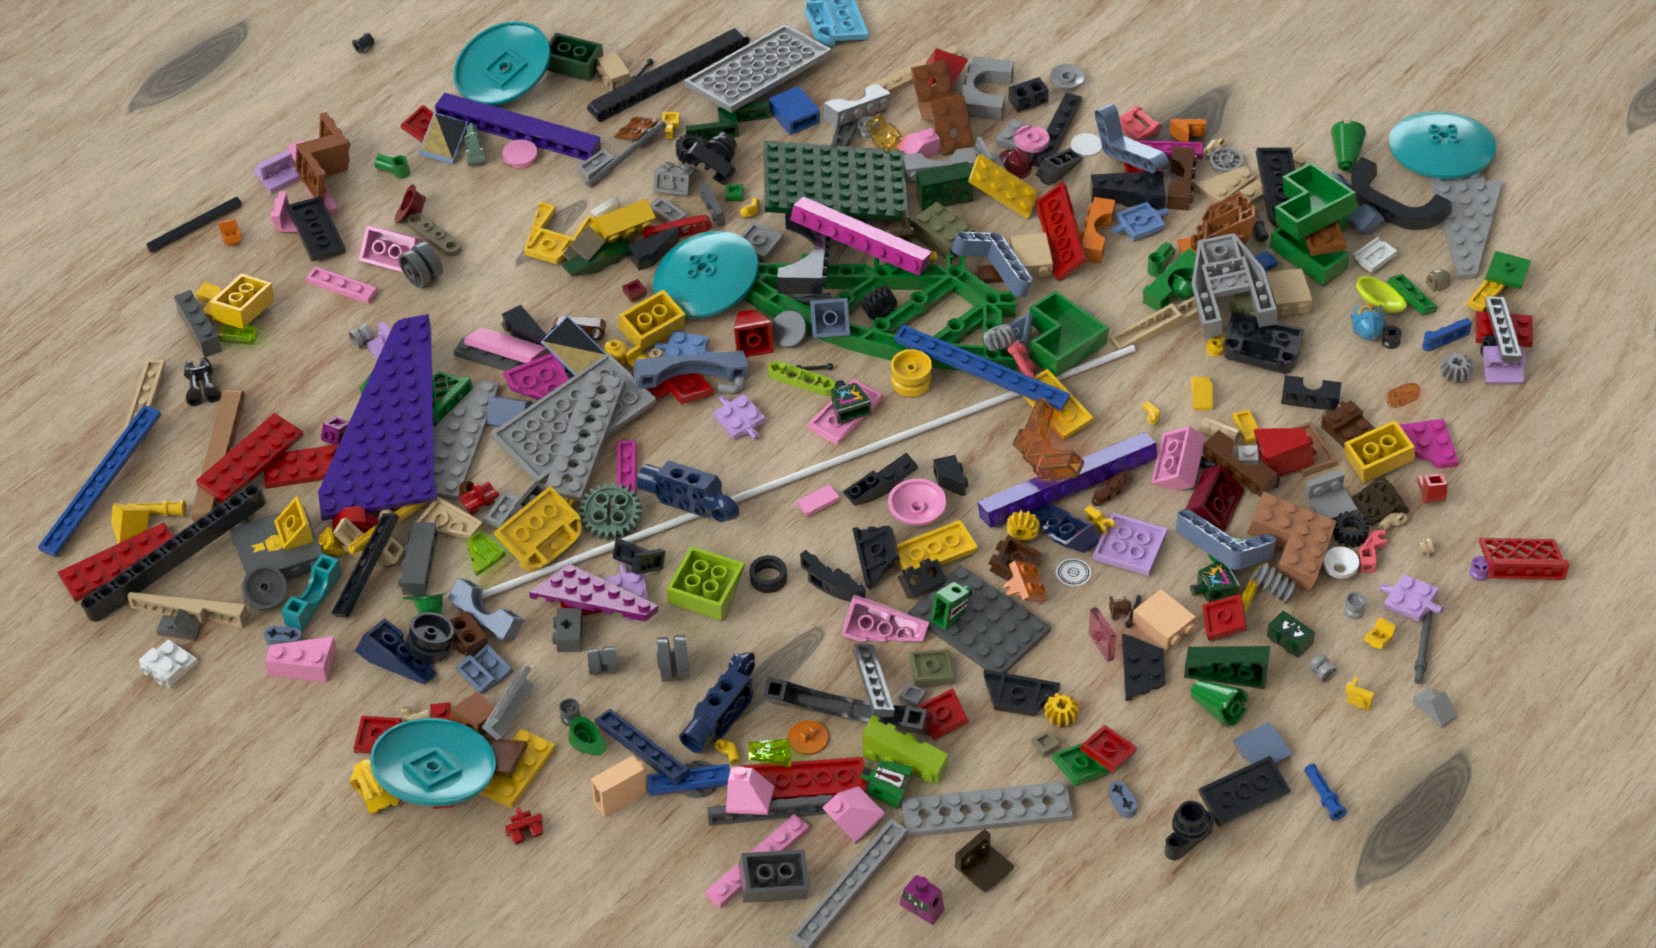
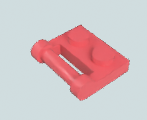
M1135 105L1131 111L1119 117L1122 131L1133 140L1142 141L1157 133L1162 127L1158 121H1154L1145 114L1139 105ZM1138 116V117L1141 118L1145 123H1147L1150 127L1147 128L1144 124H1142V123H1141L1138 119H1136L1135 117Z
M1016 340L1007 350L1013 355L1022 373L1034 378L1036 373L1035 363L1032 359L1029 360L1026 355L1027 350L1024 344H1020L1019 340Z

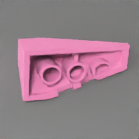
M853 594L841 636L859 642L923 641L929 622Z

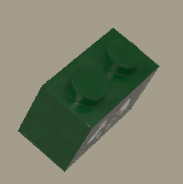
M1284 610L1268 624L1267 637L1297 658L1313 645L1315 632Z

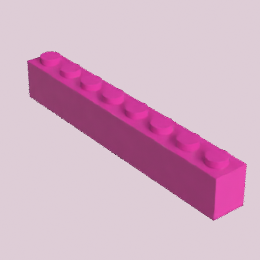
M802 197L793 206L791 221L918 276L928 267L932 253L929 250L805 197Z

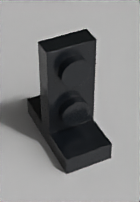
M617 539L615 540L612 558L633 566L632 573L639 575L662 570L666 551L662 549L649 551L625 540Z

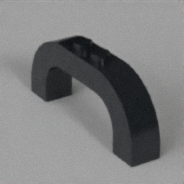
M1361 157L1353 167L1351 184L1353 186L1352 190L1356 192V202L1360 206L1367 204L1375 208L1388 223L1404 229L1423 230L1440 224L1452 213L1451 201L1438 194H1435L1425 205L1409 207L1374 190L1369 184L1377 176V164L1364 157Z

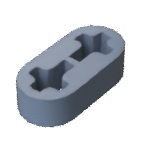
M270 626L264 632L265 640L269 645L303 641L302 632L296 627Z
M1121 781L1112 782L1109 785L1108 796L1118 813L1124 818L1135 816L1137 802L1128 787Z

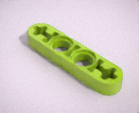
M773 361L768 365V376L774 380L823 396H831V390L835 389V381L829 377L780 361ZM797 374L798 376L790 378L788 375ZM808 379H813L815 382L809 384L805 381Z

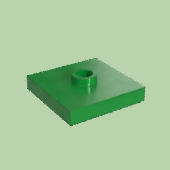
M1495 251L1485 280L1521 289L1531 260Z
M1083 743L1053 753L1051 757L1075 787L1107 776L1109 772L1108 769L1080 750Z

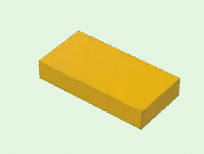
M1250 409L1232 413L1231 418L1236 428L1241 429L1240 436L1244 444L1256 443L1253 430L1259 427Z

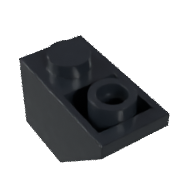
M956 455L933 459V473L938 486L960 496H965L968 480L962 474V463L958 462Z

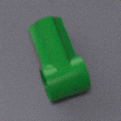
M378 154L375 157V168L395 173V176L399 179L410 175L409 164L405 156L398 155L392 157Z
M1165 242L1148 256L1147 272L1149 275L1156 277L1164 272V267L1175 254V248H1173L1172 244Z

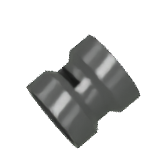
M567 698L559 704L560 718L564 725L569 726L573 718L581 716L577 700Z

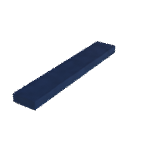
M608 709L595 718L597 726L673 785L678 784L690 775V769L613 710Z

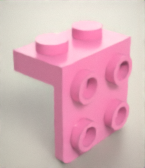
M279 191L278 198H275L274 211H271V221L274 222L275 231L297 232L287 211L289 201L286 191Z

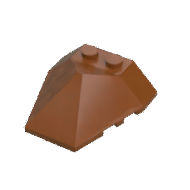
M1241 191L1208 206L1202 217V225L1197 226V234L1191 237L1190 247L1193 250H1197L1199 240L1233 233L1245 245L1250 239L1256 221V208Z

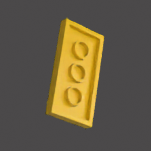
M979 154L976 157L968 182L1027 219L1031 215L1038 190L987 157Z
M1048 368L1033 378L1070 393ZM1071 393L1070 399L1062 412L1022 396L1063 441L1094 422V417Z
M961 520L897 544L900 560L897 563L902 570L911 566L915 569L920 566L919 562L930 558L931 561L938 559L940 565L943 566L978 552V546Z
M521 728L512 740L526 741L528 747L512 777L494 775L490 784L480 793L511 809L556 749L554 743Z

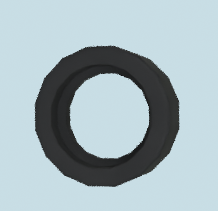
M765 555L755 559L750 565V581L756 590L762 593H773L782 589L786 584L787 568L780 558ZM771 568L777 570L780 575L775 579L763 580L757 576V573L762 569Z

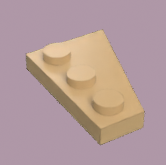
M1243 166L1195 183L1194 189L1216 203L1256 181L1257 175Z
M437 497V500L416 521L436 523L438 533L472 540L484 527L482 521L440 497Z

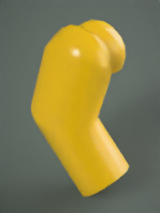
M753 198L750 205L740 209V216L745 218L757 215L760 200Z
M718 739L715 742V748L720 753L729 757L730 764L736 765L740 762L737 747L734 743L723 739Z

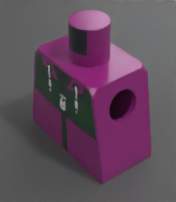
M915 875L904 888L899 905L933 925L945 910L941 890L928 882L926 877Z

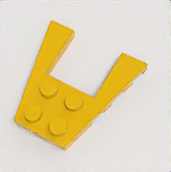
M540 201L524 248V255L558 264L566 258L563 252L588 225L593 229L592 225L597 218L588 215L573 237L546 230L544 227L556 212V206Z

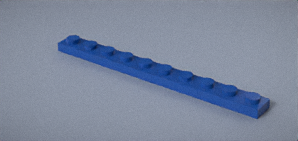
M902 325L894 337V342L909 349L922 351L933 359L1062 412L1070 399V393L906 325Z
M143 405L39 544L38 548L41 552L55 558L158 421L161 416L159 410Z

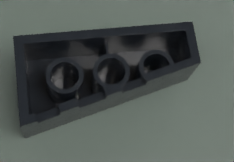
M1162 171L1155 173L1091 174L1090 194L1092 202L1094 197L1116 200L1115 204L1122 203L1126 207L1148 202L1151 207L1158 208V210L1165 208L1166 194Z

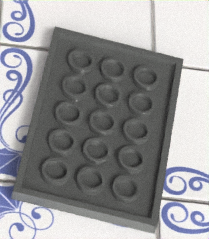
M959 565L946 577L947 581L938 584L908 611L909 615L928 621L927 629L983 669L1007 673L1051 632L1050 625L962 565ZM953 582L962 587L969 586L972 590V596L968 598L967 610L955 623L945 631L930 621L934 594Z

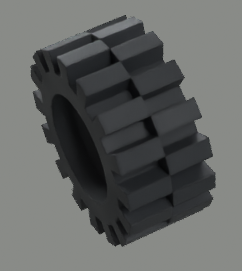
M690 133L689 136L687 134H684V137L680 136L675 144L678 160H682V163L687 162V164H690L685 158L688 148H691L696 142L705 146L707 143L706 139L702 135L699 137L697 133L696 135Z
M882 286L881 289L876 287L875 291L872 289L871 293H867V297L862 299L864 301L862 302V308L872 320L880 317L885 318L886 315L895 310L894 308L897 307L896 303H898L888 287L885 288V286Z
M1344 511V515L1340 513L1339 517L1335 518L1337 522L1333 530V536H1335L1334 539L1336 541L1339 540L1338 543L1340 545L1345 543L1344 547H1348L1349 544L1351 548H1355V544L1359 547L1361 543L1364 544L1367 540L1370 527L1369 521L1366 520V516L1363 515L1361 517L1359 512L1356 515L1354 514L1355 511H1351V514L1348 511ZM1350 526L1358 529V531L1350 532L1344 528Z

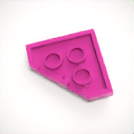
M552 353L503 373L511 391L540 400L569 380L559 360Z
M1444 419L1399 424L1415 446V457L1421 460L1426 459L1439 469L1458 467L1459 460Z

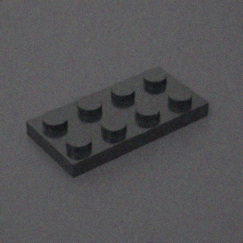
M321 196L287 205V211L311 262L346 253V248Z
M1271 756L1211 782L1198 790L1209 812L1213 814L1218 827L1291 792Z

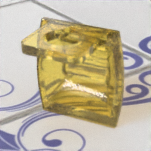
M880 113L866 122V125L872 132V141L883 151L892 150L901 142L903 137L900 131L890 122L886 123ZM876 120L881 121V128L879 129L872 126Z

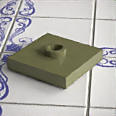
M949 649L909 652L914 686L954 684L955 677Z

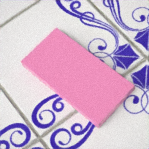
M483 327L465 337L464 340L465 345L523 363L538 359L547 353L545 346Z
M855 379L848 383H857L871 400V411L883 400L881 393ZM831 400L808 424V429L839 445L866 416L838 424Z

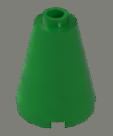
M1340 121L1332 126L1331 137L1338 168L1344 172H1349L1353 170L1358 161L1366 137V128L1356 121H1350V123L1344 124V121Z
M1203 680L1193 683L1190 688L1191 698L1225 727L1236 725L1247 709L1244 707L1245 701L1248 702V693L1241 688Z

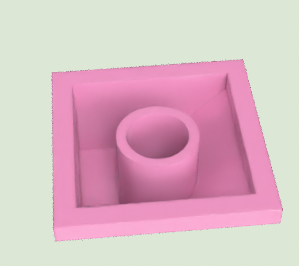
M927 128L893 140L896 148L899 151H904V155L921 153L925 158L940 154V138L933 128Z
M732 767L728 779L726 813L768 815L774 793V785L753 768Z
M859 786L837 793L823 807L826 813L855 843L886 815Z

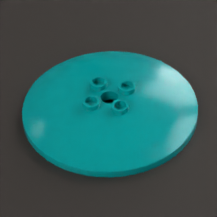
M511 21L489 27L472 38L460 52L454 67L455 85L464 98L487 105L497 106L514 101L529 92L545 74L551 56L549 42L544 33L530 23Z
M1427 111L1413 114L1398 122L1390 133L1389 148L1393 157L1410 171L1432 178L1457 179L1474 175L1488 167L1495 157L1496 141L1486 126L1471 117L1448 111Z
M712 231L692 236L677 244L663 257L654 275V293L656 294L664 289L685 313V318L696 319L717 315L736 305L751 290L758 276V257L753 246L745 238L731 232Z
M439 718L414 719L389 728L376 740L370 757L373 776L382 788L401 800L423 806H448L472 799L490 784L496 765L494 751L481 734L464 724Z

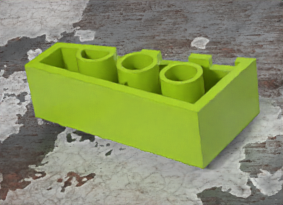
M872 715L862 732L863 757L870 761L879 762L883 760L912 767L910 775L938 785L948 767V754L926 742L920 744L913 735L909 733L904 735L894 730L896 726L889 722L885 725L878 721L879 717Z

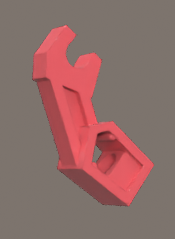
M1385 530L1371 532L1362 547L1358 549L1357 556L1359 558L1360 572H1375V550L1386 547V539H1380L1385 538Z

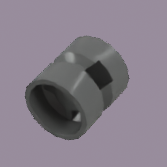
M615 646L604 647L601 651L598 648L587 649L590 675L601 674L603 670L606 673L618 672Z

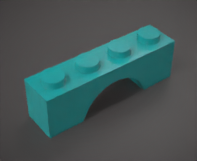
M325 554L320 555L312 566L311 577L305 591L298 598L291 596L281 610L286 626L296 627L301 631L305 628L342 575L338 559Z

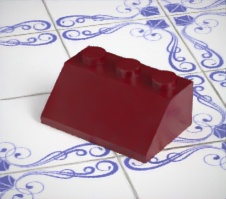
M1220 464L1203 471L1185 510L1193 511L1225 532L1244 489Z

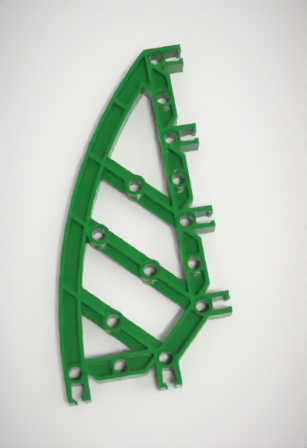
M802 254L801 260L805 258L808 254ZM947 255L946 269L939 264H928V267L919 276L897 266L892 268V264L888 262L885 265H879V258L874 257V268L867 264H828L826 287H823V289H850L849 291H840L836 296V299H848L849 315L853 314L855 307L863 302L862 299L867 297L866 294H870L872 289L875 291L876 287L881 289L882 286H885V288L888 287L890 290L922 291L913 292L910 295V300L885 318L875 319L870 328L849 322L850 335L819 337L818 339L848 350L892 361L897 353L909 349L895 343L894 337L896 335L892 333L914 317L924 316L928 312V307L949 292L954 291L974 307L959 318L948 320L946 327L933 337L1016 371V360L1007 350L1009 346L1000 350L990 351L985 346L984 338L983 345L959 344L964 340L965 334L982 322L984 334L993 327L1001 326L1002 317H1015V295L1011 291H995L966 270L965 256L961 255L960 265H952L954 255ZM759 263L756 281L743 299L773 318H776L778 314L784 311L792 310L801 314L808 325L807 334L813 336L810 307L775 290L778 289V268L793 263ZM929 357L932 368L960 370Z

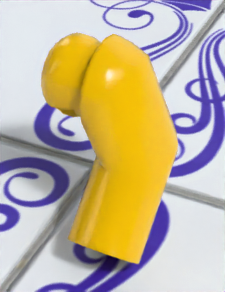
M1149 401L1144 402L1142 408L1148 412V422L1150 424L1158 423L1160 420V410Z

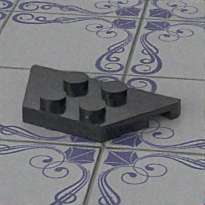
M871 526L868 529L862 530L858 527L852 528L865 585L868 589L873 588L900 560L894 531L890 526Z
M1122 634L1125 701L1132 700L1133 696L1140 693L1145 695L1153 689L1157 690L1164 687L1165 666L1163 648Z
M985 669L983 672L994 710L1034 717L1048 702L1049 696L1054 697L1060 691L1061 683Z

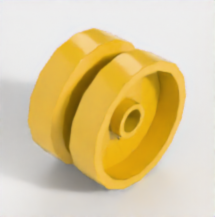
M907 349L897 353L891 361V386L894 391L906 397H917L926 393L932 385V363L929 356L916 349Z

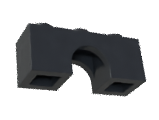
M1285 375L1281 404L1331 411L1337 408L1342 382L1323 380L1322 386L1319 389L1311 390L1304 386V377Z

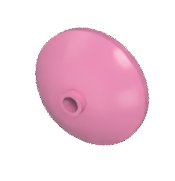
M909 479L897 484L891 490L888 497V507L893 517L907 525L922 526L930 524L942 516L946 508V496L937 484L929 480Z

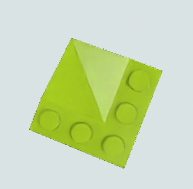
M690 546L666 589L668 604L722 621L731 605L745 563Z

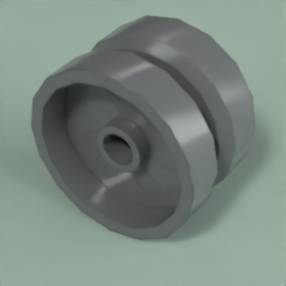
M423 241L418 242L412 246L411 250L404 251L398 257L402 272L417 288H423L430 283V280H434L443 274V266L438 255L431 246Z
M260 565L253 568L246 574L241 584V594L244 601L256 610L274 608L283 600L286 593L284 575L277 568L270 565ZM262 584H264L265 587L268 586V589L266 591L261 590L260 586Z
M685 634L674 636V648L671 649L667 636L657 637L658 650H656L662 682L673 679L674 667H676L679 679L690 678Z

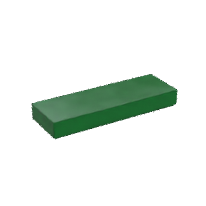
M1400 274L1389 277L1388 283L1422 316L1436 312L1438 307L1405 275Z

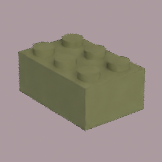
M938 202L911 220V228H914L915 238L946 260L947 255H954V259L959 256L951 250L957 232H975V228Z

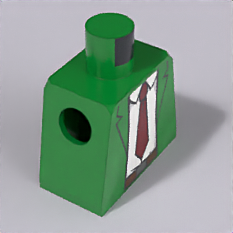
M953 582L934 594L930 621L946 631L966 612L968 598L972 596L971 588L969 586L962 587Z
M881 760L876 771L864 767L860 778L871 782L868 791L869 795L898 809L912 767Z

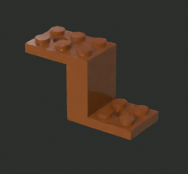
M945 60L910 68L921 118L933 120L935 132L940 138V155L955 152L956 149L974 147L975 144L964 95L952 94ZM930 76L935 78L933 86L927 83V79ZM953 128L958 131L956 138H951L950 131Z
M327 112L320 113L319 138L296 144L295 172L314 198L321 196L323 202L326 194L325 180L327 175L348 170V162H350L348 155L350 142L344 137L341 129L335 125L333 118H330Z

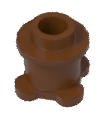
M1109 596V610L1112 620L1115 619V615L1125 614V616H1128V612L1132 611L1130 599L1127 600L1126 596H1123V599L1113 600V596Z

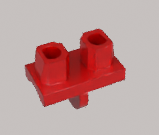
M489 481L481 486L475 483L472 485L473 490L460 496L459 499L469 513L474 515L479 512L481 506L494 504L495 499L499 497V492L492 487Z
M520 807L515 809L516 815L510 817L512 824L505 826L506 836H510L514 845L525 841L522 831L530 829L533 838L543 835V818L541 813L531 816L530 810L522 812Z

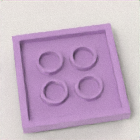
M1112 512L1110 519L1114 520L1116 528L1114 529L1109 526L1107 527L1108 534L1102 533L1093 553V560L1149 576L1167 535V528Z

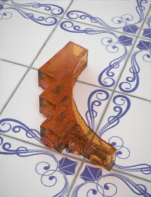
M1038 398L1025 429H1019L1012 445L1023 455L1022 458L1033 468V472L1043 482L1079 477L1085 461L1074 450L1062 451L1051 447L1049 427L1054 408L1044 398Z

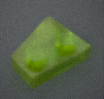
M223 323L218 333L219 342L254 345L259 335V330L253 325H247L244 329Z
M482 530L477 531L465 540L476 576L506 556L505 551Z
M789 739L748 742L750 760L791 767Z

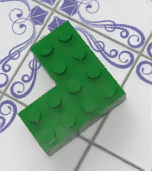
M1310 162L1283 176L1284 194L1290 199L1275 207L1276 224L1294 238L1300 240L1356 211V192Z
M1348 216L1338 220L1342 233L1346 232ZM1281 227L1271 232L1269 248L1298 269L1302 268L1306 275L1322 286L1348 269L1350 253L1346 250L1310 256L1304 238L1297 240Z
M1056 290L1030 306L1029 313L1032 314V326L1043 334L1030 342L1029 359H1032L1033 362L1045 370L1048 368L1055 377L1107 344L1109 327Z

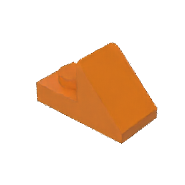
M1171 119L1170 135L1180 142H1188L1189 137H1205L1206 119Z

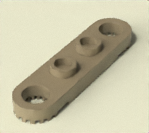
M410 214L407 217L408 227L435 248L444 252L445 255L456 256L461 252L460 242L423 214ZM415 219H416V220H417V219L420 220V222H418V223H413V221H415ZM450 245L455 247L454 249H448Z

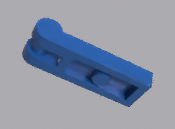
M1469 318L1456 321L1449 326L1441 327L1434 332L1426 331L1422 344L1423 350L1432 351L1470 335L1472 322Z

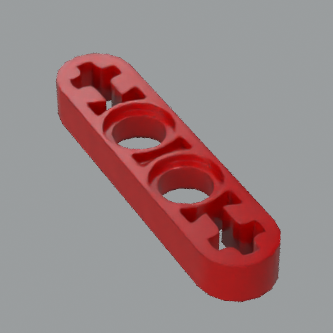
M698 215L649 226L643 230L642 234L644 238H647L650 235L652 236L677 226L679 238L707 232L711 229L712 223L708 215ZM686 225L690 226L687 229H682Z

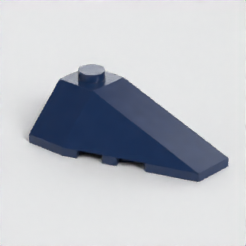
M1050 503L1029 512L1030 515H1036L1041 528L1054 542L1066 548L1085 553L1099 542L1093 523Z
M385 618L363 634L355 652L371 664L424 685L436 676L437 673L427 662L419 661L408 653L406 641L403 638L404 634Z

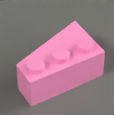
M334 636L270 645L265 658L268 675L327 682L337 652Z

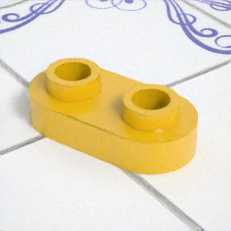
M1223 331V335L1213 337L1206 343V352L1210 356L1218 357L1224 354L1223 343L1226 331Z

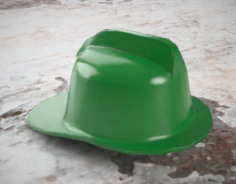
M1172 274L1175 276L1172 285L1173 295L1182 300L1192 298L1194 296L1192 281Z
M446 593L406 596L402 599L413 600L419 613L433 612L441 614L443 595Z
M582 716L575 717L570 721L568 739L574 749L581 753L596 756L602 755L606 751L605 741L595 723Z

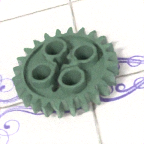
M605 482L603 488L600 485H597L596 491L591 488V495L585 493L586 500H581L582 506L579 507V516L586 532L591 531L592 536L598 534L599 539L606 536L608 541L610 536H613L614 540H617V535L624 538V532L631 534L630 528H637L636 523H640L639 516H642V511L640 510L642 506L639 503V496L635 495L634 490L630 492L629 486L623 489L622 483L615 487L614 482H612L611 486H608ZM613 497V509H611V524L608 526V514L610 513V498Z

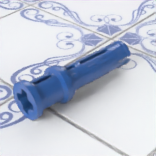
M1309 764L1305 767L1304 772L1319 793L1322 806L1327 808L1332 821L1342 819L1347 814V809L1339 802L1337 793L1332 792L1316 764Z

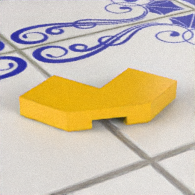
M204 282L195 293L197 299L208 302L203 311L207 318L212 319L210 301L221 292V288Z

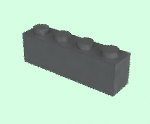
M191 289L175 295L177 311L204 358L222 351L218 335Z
M412 522V528L408 530L407 539L409 543L405 545L404 549L406 558L402 560L401 564L403 573L399 575L398 586L402 587L403 595H427L438 537L436 523Z

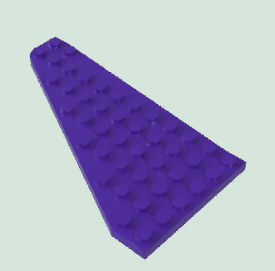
M429 314L403 318L393 325L318 490L322 521L333 519L341 510L353 506L364 507L365 513L437 500L434 481L432 331Z

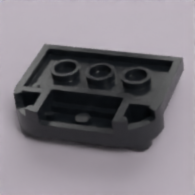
M1232 311L1223 343L1224 357L1227 360H1234L1247 365L1288 374L1296 364L1305 329L1282 323L1259 328L1256 317Z

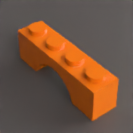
M1094 197L1093 204H1089L1088 214L1090 215L1086 216L1084 223L1086 229H1082L1081 233L1087 261L1102 262L1105 251V237H1102L1096 231L1102 227L1112 225L1116 200Z

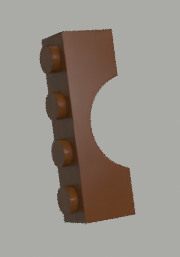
M1173 146L1171 172L1178 174L1182 179L1169 184L1167 209L1189 210V203L1193 204L1194 193H1190V191H1194L1195 180H1191V178L1195 179L1196 168H1192V166H1196L1197 162L1194 148Z
M1220 430L1203 444V455L1205 458L1217 465L1221 464L1233 476L1236 482L1245 485L1251 493L1261 497L1263 491L1267 493L1277 484L1278 473L1265 463L1246 465L1237 461L1232 454L1233 440Z

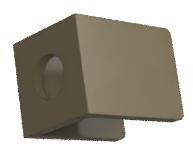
M588 225L563 252V255L568 260L581 255L588 261L605 243V240Z

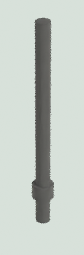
M661 121L653 128L650 127L645 135L586 181V185L589 188L648 140L654 139L658 135L657 133L666 127V123Z
M1431 610L1423 618L1418 659L1415 661L1414 666L1416 671L1415 683L1417 684L1423 683L1424 672L1427 670L1426 655L1433 612Z

